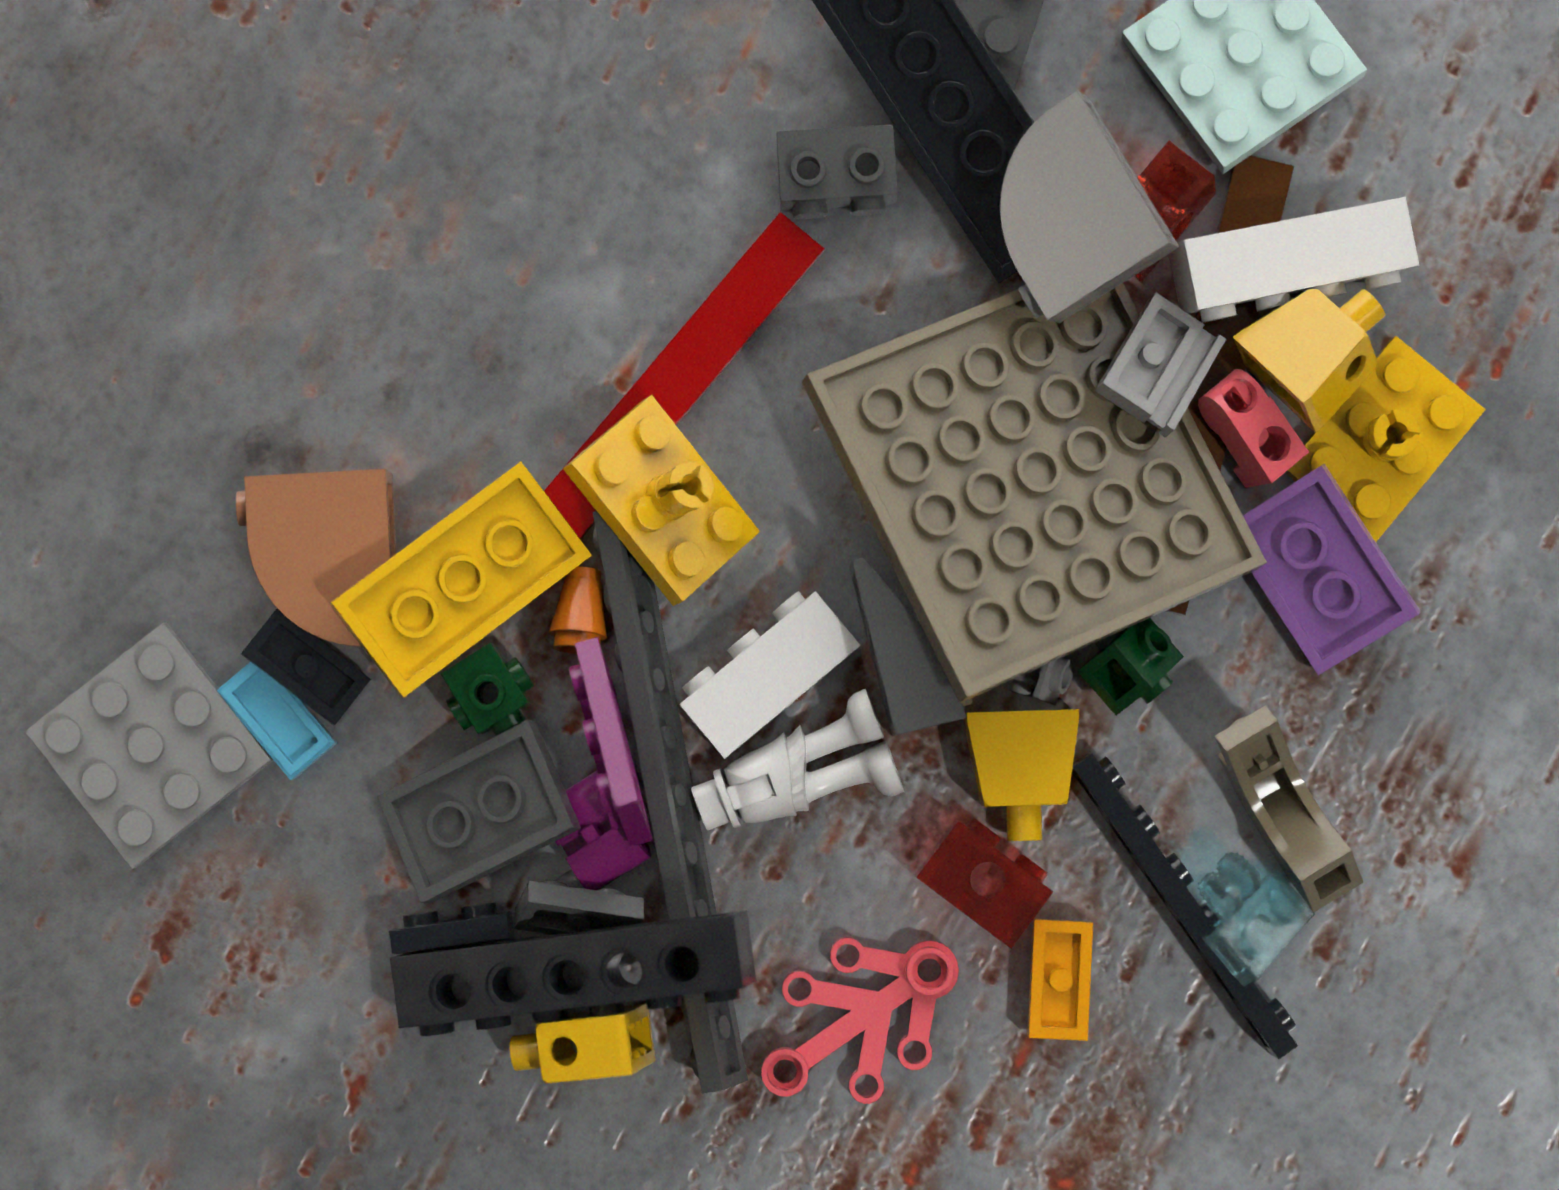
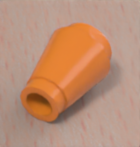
M577 566L566 575L549 630V634L554 636L553 649L564 653L577 654L575 643L598 637L601 644V641L607 639L601 582L602 571L591 567Z

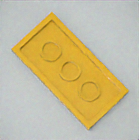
M520 461L332 601L330 605L399 696L404 698L592 555L525 465Z

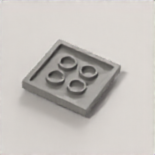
M164 622L25 730L28 737L131 869H136L273 761L271 756L218 693L217 690L219 688L168 623Z

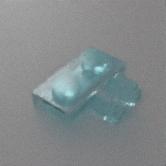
M1231 851L1229 854L1226 853L1217 863L1218 867L1216 869L1218 872H1208L1198 883L1200 886L1197 889L1200 891L1199 895L1203 897L1202 900L1207 901V906L1222 922L1205 942L1244 987L1256 980L1315 913L1312 912L1278 869L1260 881V873L1253 865L1248 863L1249 860H1246L1244 855L1241 856L1238 852L1235 854Z

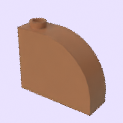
M387 469L244 476L245 491H237L236 493L237 521L239 526H247L248 549L252 566L267 596L289 620L310 634L338 644L363 648L330 603L396 554L393 474Z

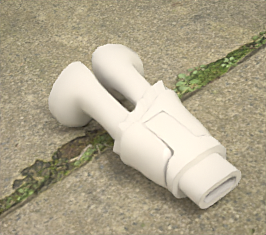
M863 689L852 694L847 702L846 713L835 722L805 736L801 725L787 738L783 732L772 742L734 760L724 770H714L713 775L715 779L691 787L693 797L707 831L730 822L734 828L742 825V820L744 823H758L781 817L797 816L796 812L809 811L808 803L820 797L864 783L873 784L877 790L886 796H895L905 792L886 741L845 760L811 772L806 771L808 762L852 745L884 738L881 725L867 690Z

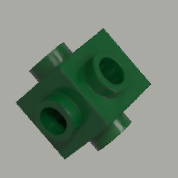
M1148 618L1095 642L1100 650L1078 670V673L1117 716L1140 697L1148 704L1174 682L1167 673L1184 656L1174 646L1167 633L1159 628L1151 618Z
M488 643L441 673V676L454 695L446 700V703L463 730L473 726L478 734H485L493 730L497 736L527 720L522 710L533 704L526 691L533 688L534 684L519 660L514 657L507 662L496 644ZM494 683L498 688V697L493 703L487 704L483 700L482 693L488 684Z

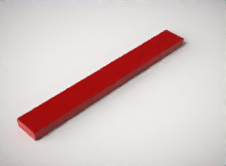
M779 212L568 463L650 395L656 399L677 426L824 253L825 248L782 212ZM562 469L546 487L544 492L581 540L595 524L593 512L596 509Z

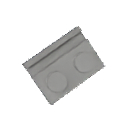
M1155 293L1146 302L1095 391L1141 422L1149 421L1160 429L1158 433L1166 438L1175 430L1226 338L1220 334L1217 337L1213 336L1203 329L1205 324L1158 293Z

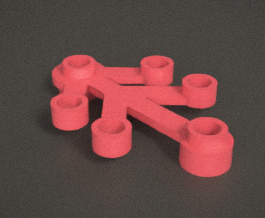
M843 937L835 941L830 950V959L838 971L853 973L859 968L898 976L879 991L815 980L810 973L803 970L789 973L782 984L783 996L789 1004L796 1007H804L813 1003L850 1011L796 1049L780 1047L771 1051L765 1057L761 1069L762 1080L766 1088L773 1094L782 1097L797 1094L807 1083L808 1069L864 1031L858 1069L849 1078V1090L852 1097L860 1103L871 1104L876 1102L884 1092L881 1069L891 1013L911 997L912 1004L908 1034L903 1036L898 1042L896 1049L897 1057L900 1063L907 1069L920 1070L926 1067L932 1058V1047L929 1043L936 999L948 994L953 989L959 973L955 955L942 943L921 941L911 946L904 954L865 947L852 937ZM844 944H851L859 951L857 962L851 966H844L836 959L837 950ZM925 959H934L939 963L940 973L934 980L926 981L918 975V966ZM795 978H804L811 985V992L804 999H795L788 992V986ZM911 1041H919L925 1046V1056L918 1062H910L903 1055L904 1047ZM780 1060H789L796 1066V1074L791 1080L781 1081L774 1075V1066ZM866 1074L872 1075L878 1082L876 1091L869 1096H863L855 1089L857 1079Z

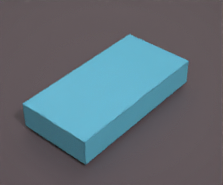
M251 662L217 690L244 726L290 780H295L338 743L306 704Z

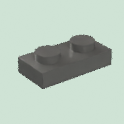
M557 880L529 881L515 907L514 929L544 934H558L639 924L644 919V898L627 896L616 889H599L594 891L568 887L565 883Z

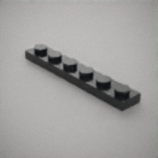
M1085 754L1076 760L1072 768L1073 776L1269 1054L1280 1059L1295 1049L1298 1045L1289 1033L1296 1027L1295 1022L1277 998L1267 1002L1255 985L1256 982L1262 979V976L1242 949L1233 954L1220 936L1228 928L1214 907L1208 901L1199 906L1189 892L1187 886L1193 883L1194 880L1175 853L1165 857L1158 848L1153 838L1160 834V831L1148 813L1140 804L1134 809H1131L1119 792L1121 788L1126 786V783L1115 766L1106 756L1097 761L1093 754Z

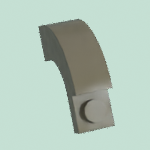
M1266 705L1249 716L1236 720L1229 728L1215 735L1221 750L1217 755L1238 798L1272 855L1313 913L1364 883L1352 850L1327 819L1307 788L1292 759L1278 720Z

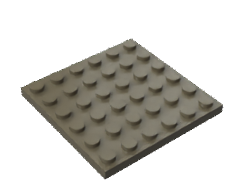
M1124 283L1061 323L1047 320L1044 314L1036 318L1024 302L1018 289L810 372L801 381L960 703L1249 574L1267 563L1188 407L1175 430L1165 438L1158 433L1160 431L1158 427L1149 421L1141 422L1095 391L1139 316V312Z

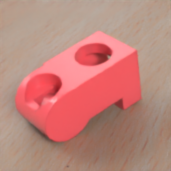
M1241 369L1232 371L1199 399L1198 406L1201 415L1209 427L1220 436L1238 465L1233 470L1245 488L1273 483L1309 453L1271 396L1268 397L1256 379Z

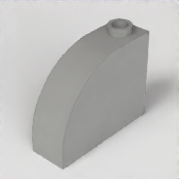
M1076 90L1043 113L1024 134L1013 152L1003 179L1000 203L1001 226L1009 255L1025 282L1019 288L1024 302L1036 318L1044 314L1047 320L1061 323L1176 250L1179 246L1089 97Z

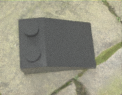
M864 557L852 560L849 570L891 736L966 718L963 706L973 704V699L970 698L962 703L959 702L922 625Z

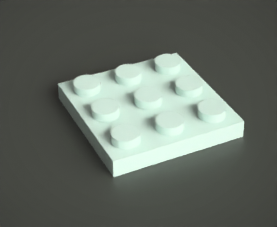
M1168 0L1122 31V41L1222 174L1365 77L1367 68L1315 0Z

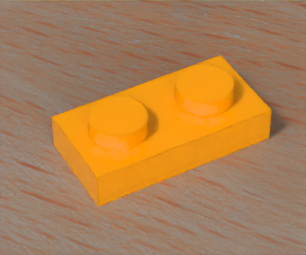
M1033 918L1027 1036L1029 1038L1088 1041L1093 922Z

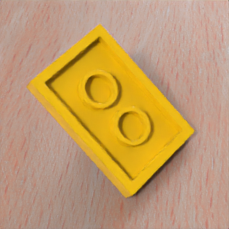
M1397 336L1391 338L1376 356L1378 362L1373 372L1319 431L1313 432L1304 443L1309 453L1285 472L1287 476L1296 482L1325 463L1375 542L1378 541L1486 410Z
M652 395L642 400L563 468L673 606L688 598L760 532Z

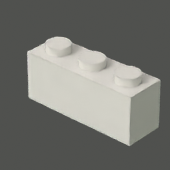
M799 591L772 612L773 616L778 620L773 627L761 637L753 628L727 650L733 660L715 674L707 666L682 687L688 697L679 705L724 759L861 646L816 591L806 599Z

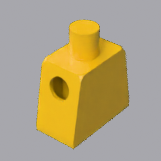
M1309 289L1233 336V339L1245 367L1316 433L1375 369L1378 361L1366 332L1383 319L1386 314L1376 298L1365 289L1358 292L1340 308L1320 290Z
M1079 709L965 713L966 718H963L981 806H1006L1007 841L1042 840L1041 805H1062L1068 802L1079 724Z
M646 1003L624 1006L625 1012L612 1015L591 1017L589 1016V1011L569 1013L567 1019L537 1023L536 1033L511 1037L510 1058L515 1071L541 1068L544 1083L633 1075L656 1061L650 1012L647 1010ZM570 1039L575 1043L577 1053L572 1049Z

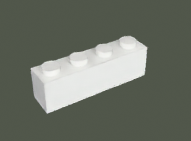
M1406 197L1186 239L1178 242L1179 248L1168 254L1179 308L1188 314L1200 312L1202 322L1236 316L1235 305L1255 301L1257 311L1278 308L1291 300L1290 294L1309 289H1318L1328 298L1346 294L1345 283L1365 279L1366 289L1397 284L1401 282L1400 271L1419 266Z

